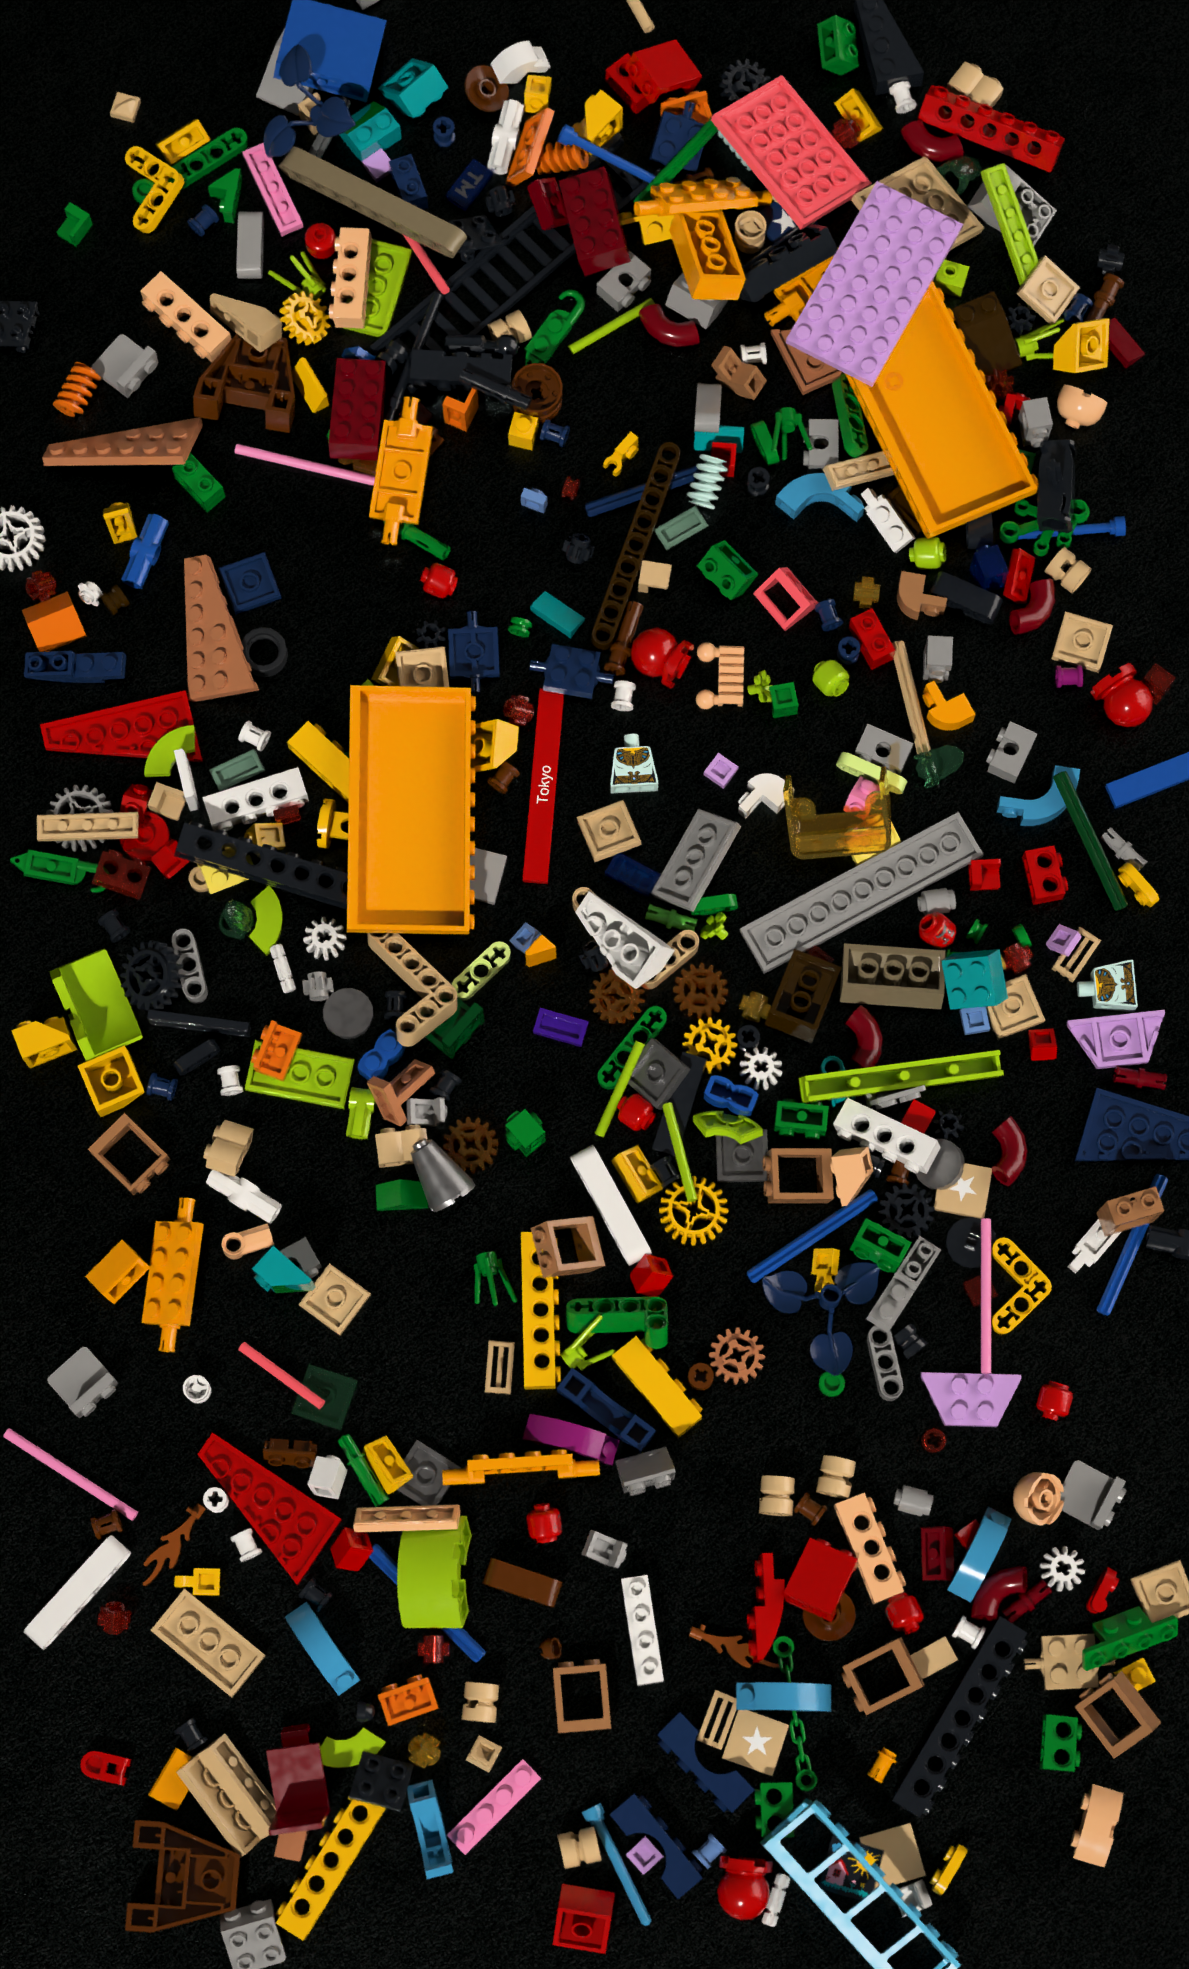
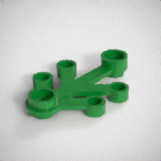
M1026 500L1016 502L1014 509L1016 515L1024 517L1028 514L1037 518L1036 506L1029 504ZM1074 500V512L1077 511L1080 514H1073V531L1069 533L1061 532L1057 536L1056 544L1061 549L1070 547L1072 534L1077 523H1083L1089 517V507L1082 500ZM1023 506V507H1025L1026 509H1025V510H1021V509H1019L1018 507ZM1034 520L1021 525L1013 521L1004 522L1000 527V539L1007 544H1011L1017 541L1019 536L1039 530L1038 521ZM1053 530L1043 531L1040 539L1035 542L1033 551L1036 555L1045 556L1048 553L1049 542L1054 533ZM1060 539H1067L1068 542H1062ZM1038 546H1043L1045 549L1041 550Z

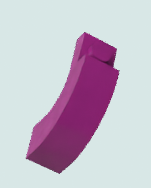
M529 1414L523 1439L545 1447L567 1450L568 1452L593 1460H599V1462L607 1465H613L619 1444L618 1439L609 1437L605 1433L574 1423Z

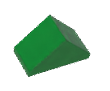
M399 1179L376 1185L377 1211L428 1208V1202L420 1181Z

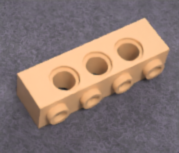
M340 228V237L335 239V250L338 251V259L333 261V273L336 274V281L331 283V295L334 296V304L329 306V318L333 319L336 328L364 329L372 246L371 233L366 228ZM351 253L357 254L354 258H347ZM348 276H355V278L350 281L345 280V278ZM346 298H353L351 302L343 303Z
M163 272L157 274L141 290L143 305L150 312L155 311L158 313L162 323L168 328L172 326L184 343L189 341L194 346V351L202 359L206 357L213 362L231 341L230 333ZM167 300L173 301L169 306L162 305ZM183 316H190V319L187 321L179 320ZM201 331L208 332L204 337L196 336Z
M865 1493L835 1504V1511L855 1558L858 1559V1568L872 1604L903 1593L902 1587L906 1586L901 1571L896 1572L892 1562L896 1561L891 1546L886 1547L882 1537H885L886 1533L881 1521L876 1523L873 1515L876 1512V1508L872 1498H866ZM858 1516L865 1517L868 1520V1528L865 1530L857 1529L854 1524L855 1518ZM866 1541H874L878 1545V1552L876 1554L870 1555L864 1550ZM883 1565L887 1568L888 1576L886 1579L881 1580L874 1575V1568L876 1566Z

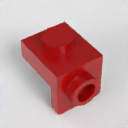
M1007 393L1004 406L999 405L998 411L1004 413L1008 430L1014 409L1020 410L1022 402L1031 400V398L1021 393Z
M132 784L123 794L120 812H138L139 823H143L153 790L148 789L147 786L142 784Z

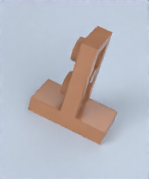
M415 1059L391 1082L375 1076L367 1081L384 1120L400 1127L407 1121L401 1105L435 1074L431 1065Z

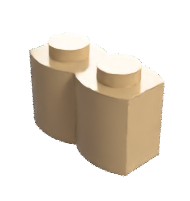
M967 62L963 63L947 85L949 92L956 95H965L973 102L987 104L991 107L995 105L1003 92L1001 83L996 78L985 76L977 65Z
M224 1120L221 1126L217 1125L212 1137L214 1142L212 1145L208 1144L204 1152L203 1158L207 1159L206 1168L235 1177L251 1145L254 1129L228 1120Z
M420 1125L406 1126L404 1131H395V1128H385L380 1130V1134H375L379 1168L414 1164L410 1154L414 1150L412 1145L423 1138L427 1140L426 1128H421Z

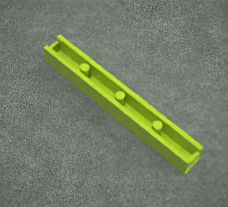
M1000 1050L807 1075L798 1078L802 1103L906 1090L923 1085L929 1087L995 1078L1004 1075L1000 1066L999 1055L1001 1054Z

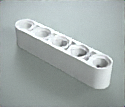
M594 1145L570 1156L575 1169L627 1264L630 1266L640 1261L644 1254L651 1255L652 1252Z
M113 1535L109 1536L29 1623L24 1633L42 1650L47 1648L131 1555V1552Z

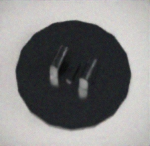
M963 1218L954 1223L947 1233V1251L953 1261L960 1266L967 1268L981 1267V1219ZM991 1227V1246H992V1244H993L997 1239H996V1234H995L994 1230H993L992 1227Z

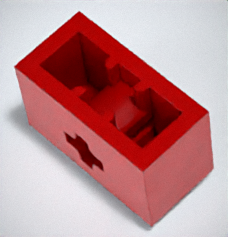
M873 608L850 619L849 630L852 636L859 641L860 650L871 670L894 659L896 650Z

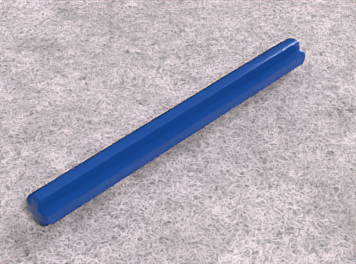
M1156 1174L1149 1188L1156 1186L1161 1198L1168 1179L1165 1176ZM1149 1224L1131 1229L1098 1304L1097 1311L1107 1316L1111 1313Z
M869 1189L851 1201L847 1206L842 1207L747 1271L748 1278L752 1283H756L876 1203L878 1200L877 1195L872 1189Z
M374 1544L372 1546L373 1552L369 1558L397 1585L398 1564L378 1544ZM440 1628L472 1661L478 1662L485 1655V1650L463 1628Z

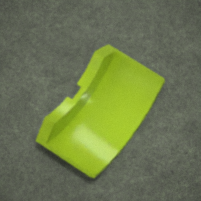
M101 949L49 971L65 1011L70 1009L72 1012L68 1015L70 1024L86 1062L143 1038L128 998L124 996L125 991L121 987L122 984L106 949Z
M460 1516L458 1529L402 1531L398 1554L397 1591L403 1627L463 1628L469 1613L466 1595V1579H461V1565H466L468 1548L472 1537L467 1516Z

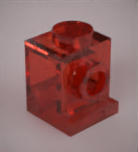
M1155 663L1143 678L1142 682L1149 688L1155 705L1159 703L1171 688L1175 677Z

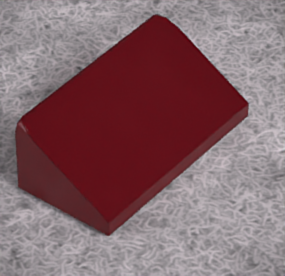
M555 177L537 179L528 185V192L543 231L569 224L564 201Z
M1116 318L1109 320L1108 348L1121 364L1128 368L1143 357L1145 353Z
M945 1526L921 1528L922 1580H952L954 1575L953 1528Z

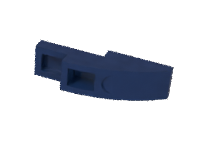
M73 651L29 652L25 655L24 677L75 683H105L106 679H125L126 655L123 652L75 654Z

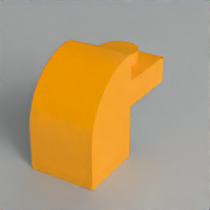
M935 681L925 685L924 694L922 695L923 700L928 708L932 707V709L928 710L926 718L933 726L941 730L951 731L973 722L975 712L964 693L945 701Z

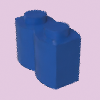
M391 1029L384 1032L377 1039L374 1049L366 1052L360 1059L358 1071L366 1080L369 1081L373 1076L383 1079L389 1070V1066L395 1064L403 1056L406 1046L399 1044L395 1032Z
M714 1075L709 1079L704 1092V1099L715 1107L728 1108L735 1115L751 1117L758 1100V1093L748 1086L734 1085L729 1079Z

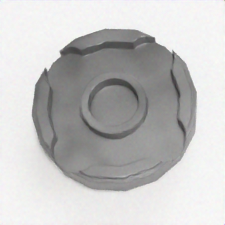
M344 988L332 993L326 1000L323 1008V1019L328 1030L344 1039L356 1038L364 1034L374 1018L373 1006L369 998L363 992L353 988Z
M936 1139L941 1147L927 1174L919 1171L916 1176L926 1187L943 1190L955 1185L961 1178L964 1156L961 1149L951 1141Z

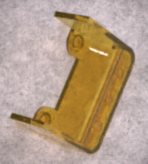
M881 767L880 791L871 792L866 797V811L816 815L815 805L810 799L804 797L794 798L791 775H786L783 795L792 854L799 859H815L874 854L887 851L891 845L892 833L890 794L886 767Z

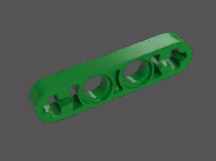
M240 128L230 129L173 165L172 168L177 170L184 178L182 189L243 152L248 146L247 135ZM233 138L241 139V143L233 142ZM225 142L227 143V146L230 147L229 151H227V147L224 144ZM215 148H220L224 151L223 155L219 158L212 157L210 153ZM194 161H201L204 164L200 170H192L190 165ZM184 168H187L188 174L190 176H187V173L184 172ZM170 178L168 182L173 183L175 180Z
M843 373L832 382V388L844 448L850 456L857 458L868 450V442L860 404Z
M653 1006L647 1009L600 1068L598 1082L602 1088L609 1090L615 1088L621 1075L620 1071L617 1069L614 1073V1082L609 1080L607 1083L604 1082L605 1076L603 1073L609 1074L614 1069V1066L610 1065L611 1062L617 1068L623 1070L625 1064L620 1063L617 1056L622 1051L631 1052L635 1043L633 1035L636 1032H644L647 1035V1041L644 1043L645 1046L651 1038L655 1039L661 1032L667 1021V1015L663 1008ZM657 1013L661 1014L660 1020L662 1022H654V1024L651 1026V1030L654 1031V1033L652 1034L648 1028L642 1026L641 1024L644 1023L646 1026H648V1024L651 1022V1017L649 1015H656Z

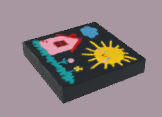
M832 1835L827 1857L842 1846V1843L835 1835ZM847 1839L852 1845L856 1843L855 1841ZM857 1842L867 1853L864 1857L870 1865L875 1862L880 1867L885 1850ZM847 1851L823 1871L819 1887L823 1890L861 1901L875 1889L876 1881L857 1859Z

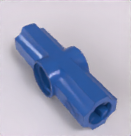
M148 514L140 536L136 537L130 550V560L121 579L129 587L142 589L151 566H154L159 558L160 544L169 525L168 520L162 516Z

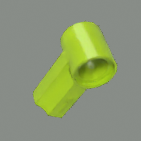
M352 1087L349 1097L348 1108L350 1113L346 1136L361 1140L368 1139L372 1113L375 1112L376 1102L370 1089Z

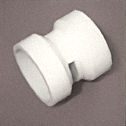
M193 1375L185 1380L183 1392L191 1402L201 1404L209 1399L211 1386L204 1377Z

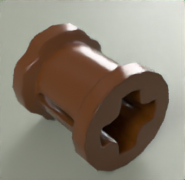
M504 761L493 778L490 777L487 782L497 791L506 794L508 785L520 773L515 767Z
M896 1160L891 1174L887 1176L886 1180L902 1186L903 1183H906L908 1186L909 1181L907 1179L910 1171L904 1167V1163Z
M806 1492L793 1511L803 1514L815 1526L828 1507L826 1505L821 1506L809 1497L810 1494Z
M113 1509L110 1514L99 1518H90L97 1540L102 1539V1536L108 1533L123 1531L116 1509ZM112 1522V1524L104 1527L101 1526L105 1523Z

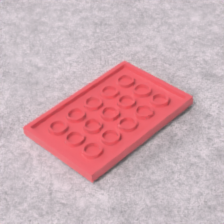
M782 75L715 113L711 118L712 123L800 230L851 200L854 194L872 184Z

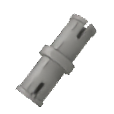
M1112 827L1101 836L1100 839L1116 852L1115 856L1118 859L1122 858L1125 862H1129L1138 872L1147 863L1131 847L1132 844L1129 841H1124Z

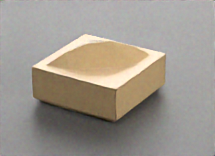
M117 92L110 112L111 117L134 123L141 103L140 98Z
M479 1735L466 1761L490 1772L502 1747Z

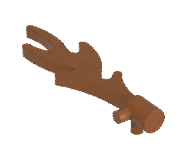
M199 1503L194 1509L188 1507L186 1511L191 1514L188 1520L175 1531L161 1537L162 1541L168 1540L169 1543L158 1548L144 1562V1566H148L152 1561H158L151 1576L143 1582L144 1586L150 1584L157 1577L167 1558H170L169 1568H174L181 1551V1535H185L186 1541L190 1540L191 1528L195 1520H199L206 1508Z
M701 1624L700 1629L691 1627L689 1637L700 1641L702 1639L707 1641L719 1654L722 1653L721 1645L723 1644L737 1663L746 1668L751 1667L745 1660L746 1656L753 1659V1656H749L748 1643L737 1644V1641L743 1638L742 1635L719 1637L705 1634L706 1626ZM764 1659L757 1662L767 1667L779 1668V1664L771 1663Z

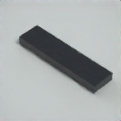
M148 1010L147 1019L151 1025L250 1037L251 1026L248 1022Z
M682 1052L680 1060L691 1070L667 1101V1103L671 1102L673 1105L682 1140L708 1060L686 1052ZM663 1112L652 1149L675 1156Z

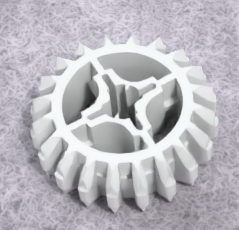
M11 505L9 511L6 512L5 508L1 507L0 528L3 527V531L0 533V549L10 550L13 554L0 553V570L3 571L7 565L11 572H13L15 566H18L19 570H23L22 564L24 563L32 566L31 558L39 560V555L36 551L41 552L44 550L41 544L46 541L45 536L42 535L45 532L44 528L39 526L41 523L39 518H33L34 515L31 511L25 514V509L20 507L16 512L15 507ZM11 523L22 524L27 528H15ZM9 531H11L12 535L14 536V547L10 541L11 536ZM30 539L28 545L22 551H20L21 546L27 543Z

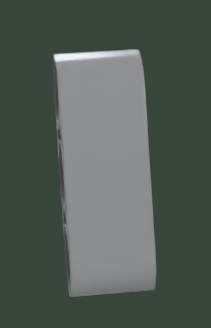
M238 212L237 278L262 279L263 212Z
M697 383L694 431L719 433L722 385Z
M179 929L172 936L174 954L180 955L176 963L183 966L190 961L196 963V967L192 971H185L183 968L178 970L179 974L184 975V978L180 979L183 986L182 989L190 1003L200 1004L207 998L208 990L197 943L192 932L187 929ZM182 938H189L191 940L187 947H179L178 942ZM198 985L202 987L199 994H189L192 986Z
M875 1325L867 1335V1344L879 1395L886 1401H893L901 1395L903 1382L891 1331L887 1333ZM876 1331L883 1332L886 1336L885 1343H876L872 1338V1334ZM882 1356L888 1357L892 1362L891 1368H881L878 1364V1359ZM886 1382L895 1383L898 1389L897 1393L893 1395L886 1393L884 1384Z

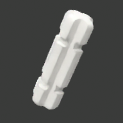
M276 944L270 947L279 980L282 981L280 984L283 992L289 993L296 990L294 980L291 979L293 976L288 960L284 956L283 945Z
M781 1873L776 1875L775 1887H772L766 1907L767 1912H764L762 1918L763 1924L771 1927L776 1926L778 1920L777 1913H780L786 1895L785 1888H788L790 1882L789 1876Z

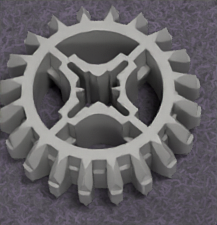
M77 785L73 786V792H70L68 788H64L66 795L63 797L61 794L56 793L55 796L58 802L50 801L49 803L54 810H47L46 812L47 815L63 814L64 810L70 805L71 810L69 814H77L75 810H78L79 814L114 813L113 810H109L112 805L110 801H105V794L101 793L98 795L97 788H93L89 792L87 785H84L81 791ZM87 801L94 804L95 806L91 807L89 805L87 807H81L77 804V802ZM96 840L62 842L63 848L66 849L71 845L72 850L75 852L79 845H81L82 850L85 852L87 851L88 844L93 849L97 847Z

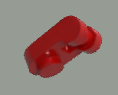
M1108 1566L1100 1575L1086 1603V1608L1090 1613L1096 1614L1105 1611L1107 1608L1105 1598L1109 1591L1112 1593L1119 1582V1578L1116 1577L1117 1571Z
M91 1751L83 1756L81 1770L90 1778L125 1786L127 1778L124 1776L126 1768L130 1767L131 1759L99 1751ZM109 1763L117 1764L114 1775L107 1773Z

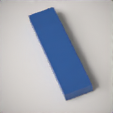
M1189 752L1106 784L1105 788L1114 808H1119L1189 780Z

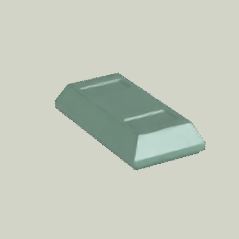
M694 506L654 529V532L665 549L668 550L708 527V524L697 507Z
M252 749L209 771L221 792L265 771L255 749Z

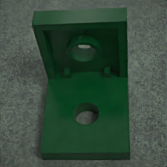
M458 997L457 1011L445 1023H442L425 1036L426 1039L451 1059L454 1058L457 1050L468 1042L472 1037L471 1034L477 1027L485 1022L482 1007L476 1002L469 1007ZM443 999V1000H441V1001H442V1002H449V1001H451V1000H449V999ZM424 1014V1015H422V1016H423V1017H430V1016H432V1015H431V1014Z

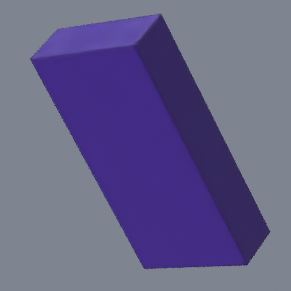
M540 1008L533 1034L582 1047L589 1021Z

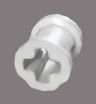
M907 81L898 82L889 88V92L894 96L897 104L895 107L897 113L909 112L917 105L916 101L911 97L909 91L910 83Z
M765 342L760 343L758 346L745 347V345H740L741 362L747 364L759 362L767 364Z
M629 681L614 682L616 692L611 707L619 711L633 710L631 702L633 691L636 690V684Z
M247 721L241 729L238 740L241 742L246 741L256 746L257 750L262 751L269 741L271 731H263L253 726L251 721Z
M232 1065L217 1069V1073L221 1075L223 1089L220 1091L221 1095L231 1096L243 1092V1087L239 1083V1066Z
M210 1488L204 1494V1504L212 1512H223L229 1505L228 1495L220 1488ZM218 1493V1496L223 1500L218 1502L217 1507H215L210 1502V1498H215V1494Z
M252 1528L230 1538L232 1542H235L241 1557L239 1559L241 1562L252 1559L262 1553V1550L257 1548L252 1537Z
M962 1616L953 1631L952 1637L956 1638L958 1636L970 1643L972 1648L976 1649L986 1628H979L967 1621V1617Z

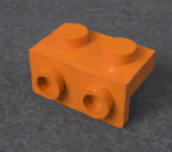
M693 91L681 98H669L660 104V115L662 116L664 111L675 115H682L685 101L695 103L691 118L699 123L706 124L712 118L707 102V92Z
M271 1020L270 1025H265L262 1031L261 1039L263 1043L261 1048H256L252 1056L251 1063H254L253 1068L255 1072L284 1082L302 1033L278 1025L276 1021Z
M422 1674L407 1679V1685L398 1687L397 1683L381 1688L383 1693L378 1694V1698L388 1726L439 1709L428 1677L423 1679Z

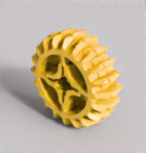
M692 1176L698 1199L697 1211L700 1214L696 1213V1216H693L691 1222H689L690 1210L687 1208H692V1205L695 1206L696 1201H676L679 1196L685 1193L684 1186L680 1187L677 1182L672 1183L675 1192L670 1189L665 1190V1194L670 1199L661 1198L660 1202L667 1207L659 1208V1213L667 1214L660 1221L661 1223H670L665 1227L666 1232L675 1230L672 1239H677L680 1234L682 1235V1244L686 1243L688 1237L691 1238V1245L695 1246L696 1238L700 1237V1242L706 1244L705 1235L714 1240L715 1234L712 1230L718 1233L722 1232L723 1229L718 1223L726 1224L727 1219L720 1215L728 1214V1209L720 1207L727 1203V1199H718L723 1191L719 1189L713 1192L716 1185L714 1182L706 1187V1178L703 1177L701 1179V1184H696V1176ZM703 1194L712 1201L715 1214L703 1207L701 1203ZM672 1208L677 1209L678 1212L686 1217L684 1228L676 1222ZM698 1220L712 1221L703 1229L692 1230L694 1223Z

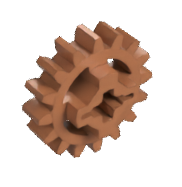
M736 1328L735 1334L726 1329V1337L718 1334L717 1339L719 1343L711 1344V1347L716 1351L709 1353V1357L715 1359L710 1364V1367L718 1368L715 1374L717 1377L721 1374L725 1375V1383L729 1378H732L734 1385H737L738 1380L742 1378L746 1384L748 1383L749 1375L753 1378L757 1377L755 1369L762 1370L763 1368L758 1361L765 1359V1355L759 1354V1351L764 1347L763 1345L755 1344L758 1337L755 1336L751 1339L749 1337V1330L743 1335L740 1334V1328ZM736 1339L745 1341L750 1346L744 1347L738 1344ZM727 1343V1353L719 1357L722 1346ZM734 1350L738 1354H744L741 1357V1362H737L736 1359L731 1360L730 1357L733 1355ZM754 1356V1362L747 1370L746 1360ZM731 1366L736 1369L737 1373L730 1372L724 1367Z

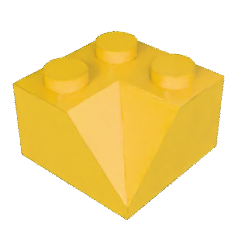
M600 90L596 95H591L585 103V118L580 123H575L572 127L575 128L574 131L578 133V136L602 147L622 130L623 107Z
M56 1016L49 1018L44 1022L45 1024L37 1021H24L18 1024L16 1029L11 1030L21 1057L29 1068L77 1050L64 1017L59 1018Z
M125 1045L78 1065L100 1117L124 1108L145 1092Z

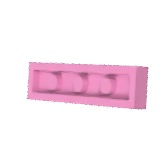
M264 143L243 151V157L281 237L303 228L300 216L272 158H268L265 153Z
M522 1759L447 1835L448 1838L466 1855L541 1779L540 1776Z

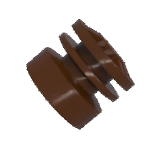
M532 363L516 372L512 380L513 389L532 396V400L527 411L513 405L514 411L538 417V424L544 423L546 419L552 420L562 406L563 384L559 374L552 367L543 363ZM539 394L541 395V399L537 398V399L533 400V395H534V396H538Z

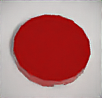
M146 811L143 823H139V838L120 839V843L124 851L131 858L139 861H151L150 857L170 841V832L165 821L158 814Z

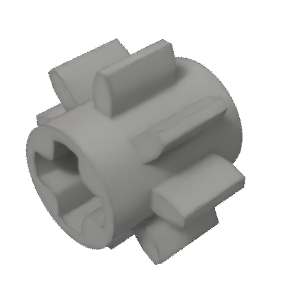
M325 972L309 973L307 975L308 980L302 981L304 995H309L311 1001L326 1000L329 998L328 993L334 992L333 980L331 977L327 978Z

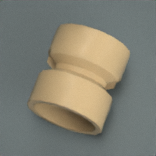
M746 211L741 213L735 222L734 243L741 252L746 254L758 252L765 243L766 220L759 212Z
M519 310L506 315L505 321L498 319L487 325L492 340H497L500 336L509 334L514 336L518 343L521 344L532 338L529 326Z
M1064 547L1049 563L1045 573L1054 580L1060 579L1061 586L1070 593H1073L1087 578L1092 568L1082 560L1076 561V556ZM1066 566H1069L1070 568H1069L1068 571L1065 573V572L1063 571V569H1064Z
M823 1455L820 1470L824 1474L818 1479L816 1492L827 1496L849 1499L852 1486L849 1478L854 1476L856 1462L841 1457Z
M770 1475L761 1476L760 1491L764 1493V1497L760 1498L759 1513L774 1516H792L793 1500L789 1497L794 1494L795 1478Z
M465 1682L464 1697L468 1701L463 1705L462 1720L496 1723L497 1708L493 1704L498 1700L499 1685Z
M594 1827L581 1829L577 1835L573 1832L558 1835L565 1869L579 1866L581 1861H585L587 1864L602 1861Z

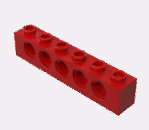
M932 85L918 116V120L1050 173L1056 164L1065 140L1055 131L1043 130L1032 122H1023L1016 119L1010 113L998 112L993 110L990 105L978 104L971 101L969 97L953 94L942 86ZM943 106L950 107L952 112L945 111ZM965 115H971L974 121H969ZM987 124L995 125L997 130L990 129ZM1009 133H1016L1019 139L1012 138ZM1032 141L1038 142L1041 148L1035 147Z

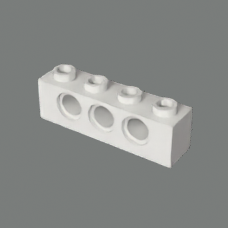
M298 767L202 797L213 831L214 829L228 831L233 828V825L239 823L250 824L255 822L258 817L264 815L267 817L276 816L283 809H298L304 806L305 802L309 801ZM278 790L287 791L286 796L280 799L274 797V794ZM255 797H260L263 799V802L259 806H253L250 804L251 800ZM231 805L239 806V810L234 814L226 812L227 808Z
M849 1098L846 1099L833 1123L839 1137L847 1141L854 1139L860 1142L859 1145L861 1147H869L870 1152H873L875 1149L883 1153L882 1157L890 1162L895 1163L898 1160L905 1164L904 1167L916 1174L919 1171L927 1174L941 1148L938 1140ZM863 1123L869 1124L866 1131H857L859 1125ZM884 1134L892 1135L888 1142H880L881 1136ZM914 1145V1149L910 1153L902 1152L904 1146Z
M643 1575L621 1579L637 1686L664 1682L648 1576Z

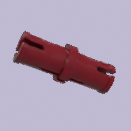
M1116 1066L1114 1069L1116 1074L1113 1075V1082L1134 1084L1137 1088L1147 1086L1164 1090L1166 1087L1164 1082H1167V1074L1147 1072L1144 1068L1135 1070Z
M1041 1579L1026 1593H1020L1018 1595L1019 1598L1004 1610H1001V1613L1004 1617H1007V1621L1013 1624L1014 1621L1028 1610L1030 1612L1034 1610V1605L1048 1594H1051L1052 1590L1050 1587H1045L1047 1584Z

